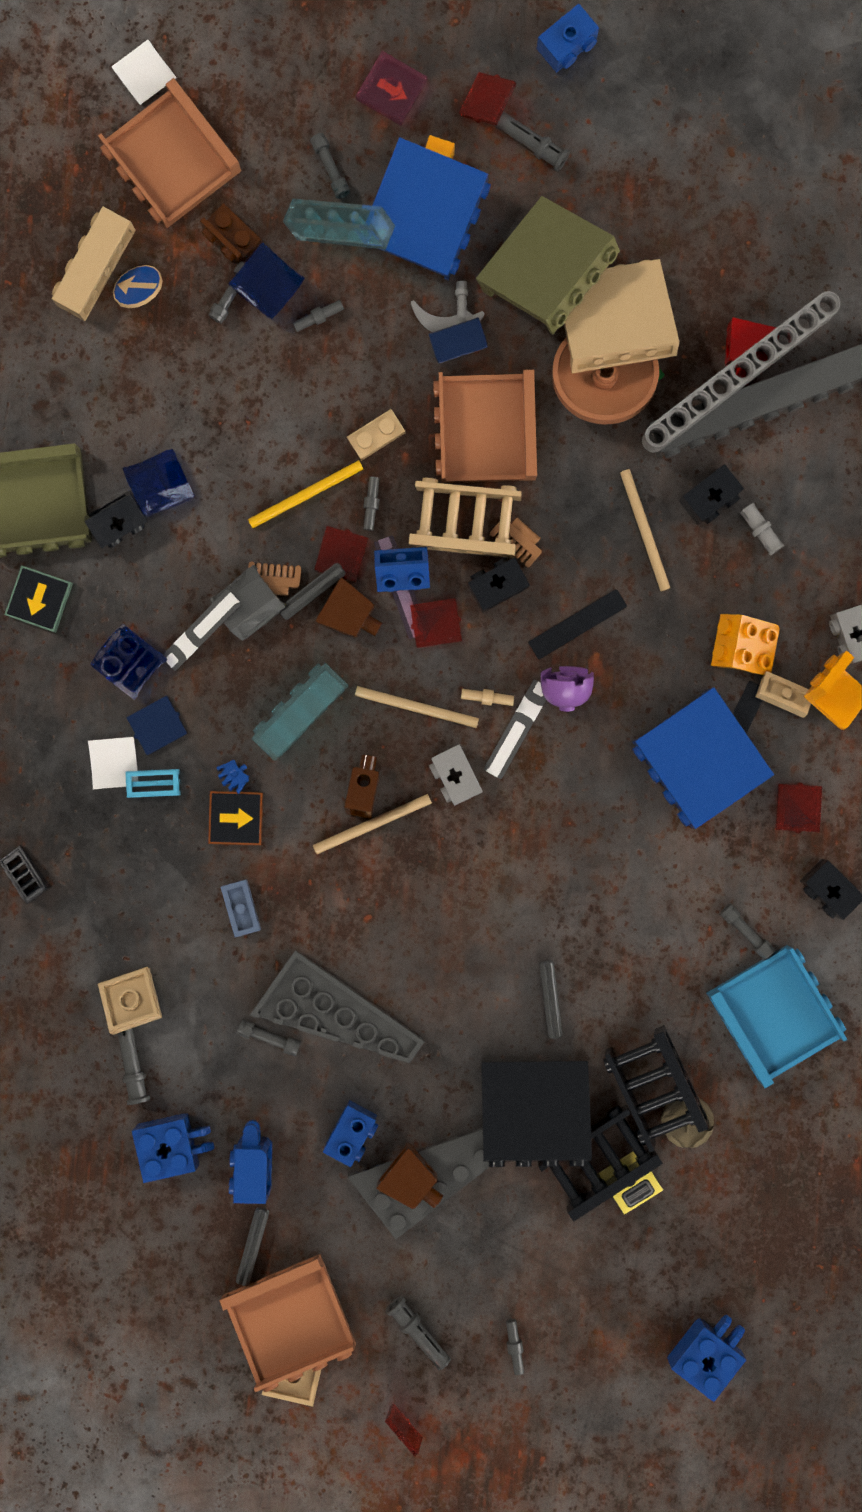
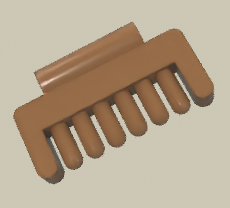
M516 518L512 524L510 523L509 539L512 537L511 544L517 542L516 551L521 547L515 554V558L519 559L521 557L520 562L524 563L526 561L525 567L529 568L542 553L541 549L536 546L541 538L519 518ZM500 522L490 532L491 537H495L498 534Z
M252 561L249 562L248 568H250L252 565H255V563ZM261 563L256 564L258 573L275 595L289 596V588H300L302 569L299 565L295 567V575L294 566H289L288 577V567L283 565L282 577H280V564L276 565L275 576L274 564L269 566V576H267V563L263 564L262 575Z

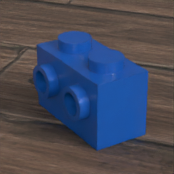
M427 547L374 551L377 592L430 588Z
M349 1100L324 1146L323 1153L349 1167L352 1166L354 1161L359 1162L366 1150V1147L363 1146L366 1138L372 1139L378 1128V1124L375 1123L377 1114Z

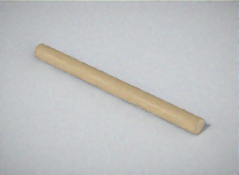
M630 469L620 472L659 589L661 592L668 590L670 585Z
M360 686L356 688L355 696L473 728H477L479 718Z
M428 794L318 842L313 845L316 854L322 853L432 804Z

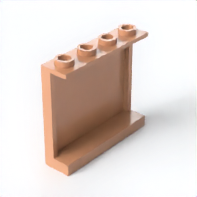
M174 78L165 84L168 90L165 94L105 139L102 134L98 135L103 144L100 147L103 154L109 161L115 160L119 165L116 168L119 175L125 182L128 180L132 182L135 186L132 191L141 203L146 200L151 207L148 209V212L157 224L162 221L166 228L170 227L241 172L238 160Z
M523 370V374L443 376V372H439V381H433L434 397H439V407H434L435 423H440V433H435V450L441 449V460H436V476H441L442 483L536 480L537 451L534 370Z
M321 1254L256 1280L248 1286H242L230 1291L219 1300L223 1311L228 1310L256 1382L255 1392L262 1389L264 1392L271 1391L279 1386V1382L286 1379L289 1382L295 1381L303 1376L302 1372L310 1369L313 1372L321 1370L328 1365V1361L337 1358V1361H342L350 1357L355 1349V1339Z

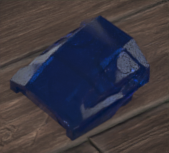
M261 242L228 285L271 320L286 305L305 278L289 267L269 247Z
M173 449L166 450L140 463L122 468L132 493L145 517L171 509L195 498L194 492Z
M123 623L98 650L90 665L135 700L145 683L162 663H165L168 659Z

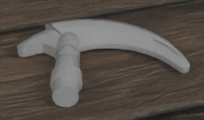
M466 281L456 282L457 315L437 317L425 312L414 300L411 301V306L417 319L430 332H435L477 317L481 321L484 317L483 311L474 315L467 311L466 298L468 296Z

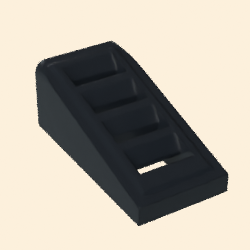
M21 845L0 860V865L26 904L33 902L51 888V885ZM20 856L22 860L11 867L9 862ZM25 864L27 869L17 875L15 871ZM31 873L33 877L23 883L21 879ZM36 882L38 886L29 892L27 888Z

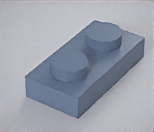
M245 879L221 886L234 937L260 931L261 926L248 880Z

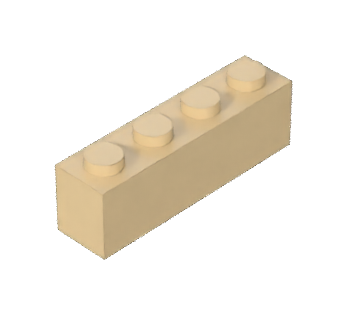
M104 206L99 213L94 214L87 236L84 235L80 239L77 254L74 259L71 258L65 268L66 274L61 282L56 283L52 292V300L58 307L83 321H86L136 231L131 221Z

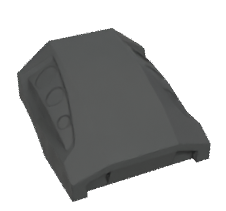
M252 565L226 588L210 598L212 604L226 589H229L241 603L226 619L224 624L242 641L250 637L287 607L263 580L255 565Z

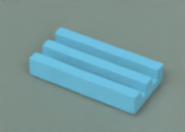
M180 769L126 771L127 798L181 795L179 788ZM173 775V780L132 782V776ZM173 785V790L132 792V787Z

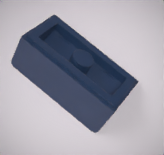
M478 317L428 334L435 359L438 363L488 347Z

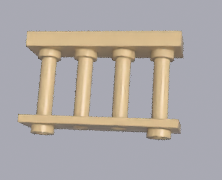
M422 478V481H416L415 487L417 491H424L420 529L417 530L416 534H410L409 546L411 548L427 547V550L515 558L516 544H511L509 530L513 500L521 501L522 492L517 491V487L504 485L501 486V489L443 484L438 483V480L434 478ZM434 493L450 494L446 533H443L442 537L432 536V532H430ZM460 495L476 497L472 536H469V540L459 539L458 534H456ZM486 498L502 499L499 534L495 542L484 541L485 537H482Z

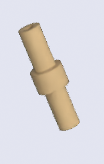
M462 689L461 699L480 701L482 705L492 706V703L513 706L514 703L513 695L494 693V690L483 689V691Z

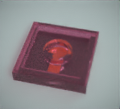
M382 51L359 89L356 100L402 126L427 83L428 77Z

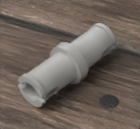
M754 503L740 512L753 530L752 535L759 538L769 552V555L774 554L784 546L771 529L772 524L770 521L766 522Z

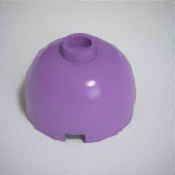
M560 666V672L552 673V668L542 671V693L550 704L559 707L561 711L575 710V707L581 706L588 701L592 694L594 673L588 674V669Z

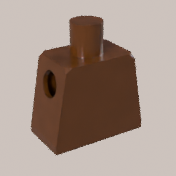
M340 578L316 619L319 625L356 639L362 629L376 636L383 624L370 616L375 608L374 604L343 578Z
M362 755L359 768L353 767L344 807L345 814L367 819L372 818L379 782V772L375 771L376 757ZM360 781H368V786H360Z
M409 1142L377 1181L376 1189L411 1209H415L422 1199L435 1208L443 1198V1195L433 1187L437 1181L436 1171Z

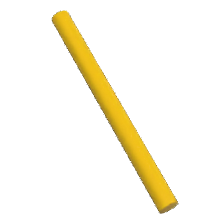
M358 460L249 518L248 521L251 527L255 528L364 469Z

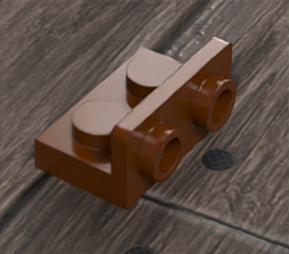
M224 203L208 220L204 217L200 220L203 228L202 234L212 244L216 241L222 247L220 250L222 254L231 262L234 259L238 263L240 261L244 262L262 244V240Z

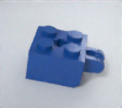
M188 1113L137 1124L132 1130L143 1183L195 1172L199 1166L197 1154L215 1149L213 1142H205L198 1145L194 1143L195 1137L206 1136L211 1132L210 1126L191 1129ZM163 1143L167 1144L166 1147L170 1146L171 1150L165 1151L162 1148Z
M254 1119L247 1121L243 1128V1135L238 1144H234L233 1151L230 1152V1167H234L233 1178L230 1177L229 1194H234L233 1203L266 1204L271 1192L273 1142L268 1137H261L259 1121L257 1122Z
M724 1315L714 1328L701 1318L697 1319L667 1357L670 1367L674 1372L713 1402L746 1362L742 1350L736 1346L742 1338L745 1329L741 1325H737L727 1338L723 1336L732 1323V1318L728 1315Z

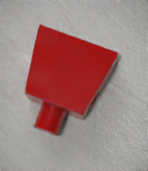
M733 317L727 326L725 366H728L777 327ZM756 352V357L760 361H767V356L764 352ZM734 368L738 377H746V372L743 368Z

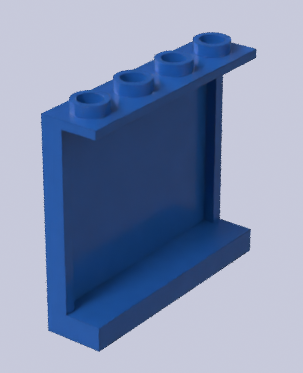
M399 137L359 238L361 245L370 249L373 246L443 275L445 280L449 281L451 274L456 275L461 260L457 258L461 249L466 250L471 237L468 234L471 224L476 225L480 216L481 209L478 206L481 198L486 200L490 191L491 184L488 183V173Z
M714 687L702 693L700 697L640 738L632 741L635 745L632 749L634 754L641 762L643 760L646 761L650 767L647 772L655 783L660 782L665 789L662 792L665 799L670 805L675 804L680 812L677 816L685 827L690 825L693 829L698 828L774 776L772 770Z

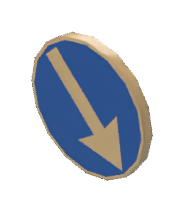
M149 265L137 266L128 270L120 276L114 285L113 295L115 301L125 308H136L147 304L156 297L161 289L163 282L161 273L155 267Z

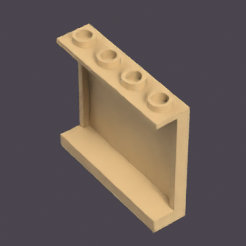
M660 259L643 260L639 263L619 264L606 268L601 274L599 281L589 289L582 302L569 314L564 327L570 351L572 374L677 356L679 338Z

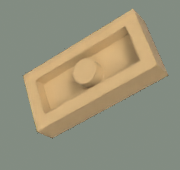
M392 409L347 436V439L362 461L405 434V430Z
M768 671L762 676L756 698L803 718L808 714L811 703L804 697L809 689Z

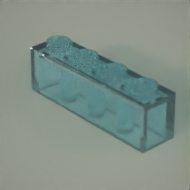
M293 198L283 220L295 238L300 241L376 249L387 248L395 225L382 206Z
M318 663L308 673L311 678L304 685L301 682L298 683L289 693L292 697L285 704L281 701L271 711L274 716L267 723L263 720L254 728L253 732L255 735L251 739L274 761H277L349 687L328 664L324 663L321 666Z

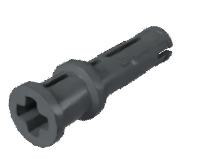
M501 111L495 120L494 126L532 150L535 158L545 160L554 166L556 172L562 169L570 155V150H563L552 143L550 137H541L504 111Z
M133 1028L118 1033L125 1070L122 1081L126 1083L129 1098L127 1105L139 1104L150 1100V1095L146 1093L144 1082L146 1074L140 1069Z
M399 1296L390 1303L385 1313L396 1320L400 1325L399 1329L402 1333L409 1334L438 1370L444 1369L450 1363L451 1358L420 1323L419 1314L413 1313L405 1303L406 1299L403 1296Z

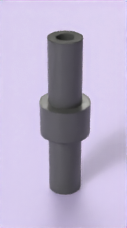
M340 300L323 308L319 306L311 310V314L293 322L296 331L299 332L315 323L316 325L326 322V318L344 310V307Z
M369 477L367 497H364L363 509L366 510L363 529L368 531H374L376 511L379 510L380 499L377 497L380 478Z
M509 1319L506 1321L509 1339L507 1341L508 1354L512 1358L514 1374L521 1375L524 1374L521 1354L524 1352L523 1343L519 1339L516 1319Z

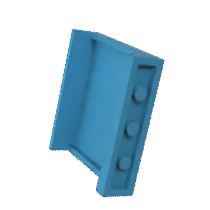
M788 945L706 993L757 1080L764 1088L774 1084L773 1078L839 1039L842 1041L847 1040L843 1033L846 1031L843 1022L838 1016L834 1018L830 1011L833 1008L830 1000L825 994L821 995L816 988L819 985L818 980L811 971L807 972L803 966V963L806 961L798 948L794 950Z

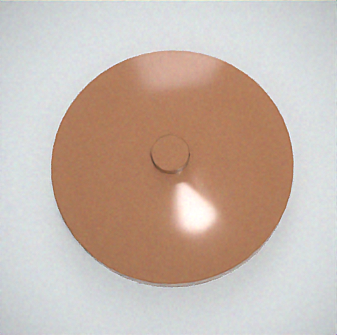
M566 337L554 357L553 385L559 400L573 415L595 424H616L633 418L649 404L658 384L659 363L658 359L572 374L570 351Z

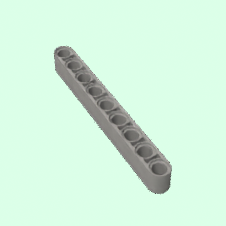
M831 291L821 293L652 423L642 437L644 448L652 453L665 448L826 324L840 308L841 303L838 295ZM820 303H827L831 312L823 311ZM798 319L808 321L810 328L801 327ZM777 336H785L788 339V345L779 343ZM756 352H764L767 356V361H760L756 357ZM734 368H743L746 372V377H738L735 374ZM721 384L725 388V393H716L713 385ZM692 401H701L704 405V410H695L692 406ZM673 416L680 417L683 421V426L675 427L672 425L670 418ZM652 432L658 433L662 437V442L653 443L649 438V434Z

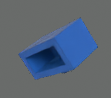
M577 4L538 37L536 49L557 73L563 67L565 69L569 68L576 61V56L582 51L588 52L595 46L599 27L583 7Z

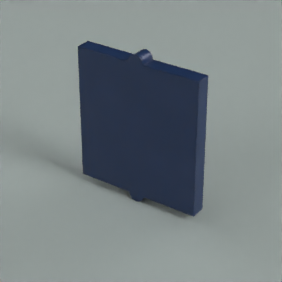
M168 696L126 717L135 733L134 738L139 740L146 755H150L188 734L179 718L180 713L175 711Z

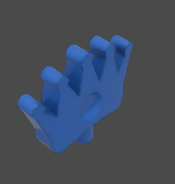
M235 760L217 766V771L223 770L218 775L219 779L226 777L222 781V785L226 786V784L231 783L228 787L230 791L238 786L236 792L240 794L245 784L249 781V776L243 773L247 766L243 764L241 767H238Z

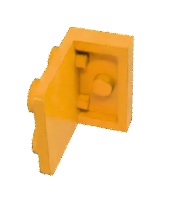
M720 614L711 666L739 669L762 676L766 671L772 673L779 626L745 615Z
M847 650L838 657L835 654L832 655L825 662V669L810 682L812 686L804 695L813 706L841 730L848 728L862 709V685L845 671L854 659Z

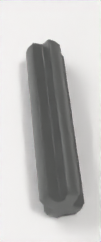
M338 562L334 563L285 602L287 607L280 612V615L285 620H289L339 581L340 578L344 577L346 572Z
M545 960L540 962L547 1031L550 1039L561 1038L563 1034L555 968L552 960Z
M257 1207L254 1212L236 1277V1283L239 1285L248 1286L251 1281L269 1215V1210L262 1207Z

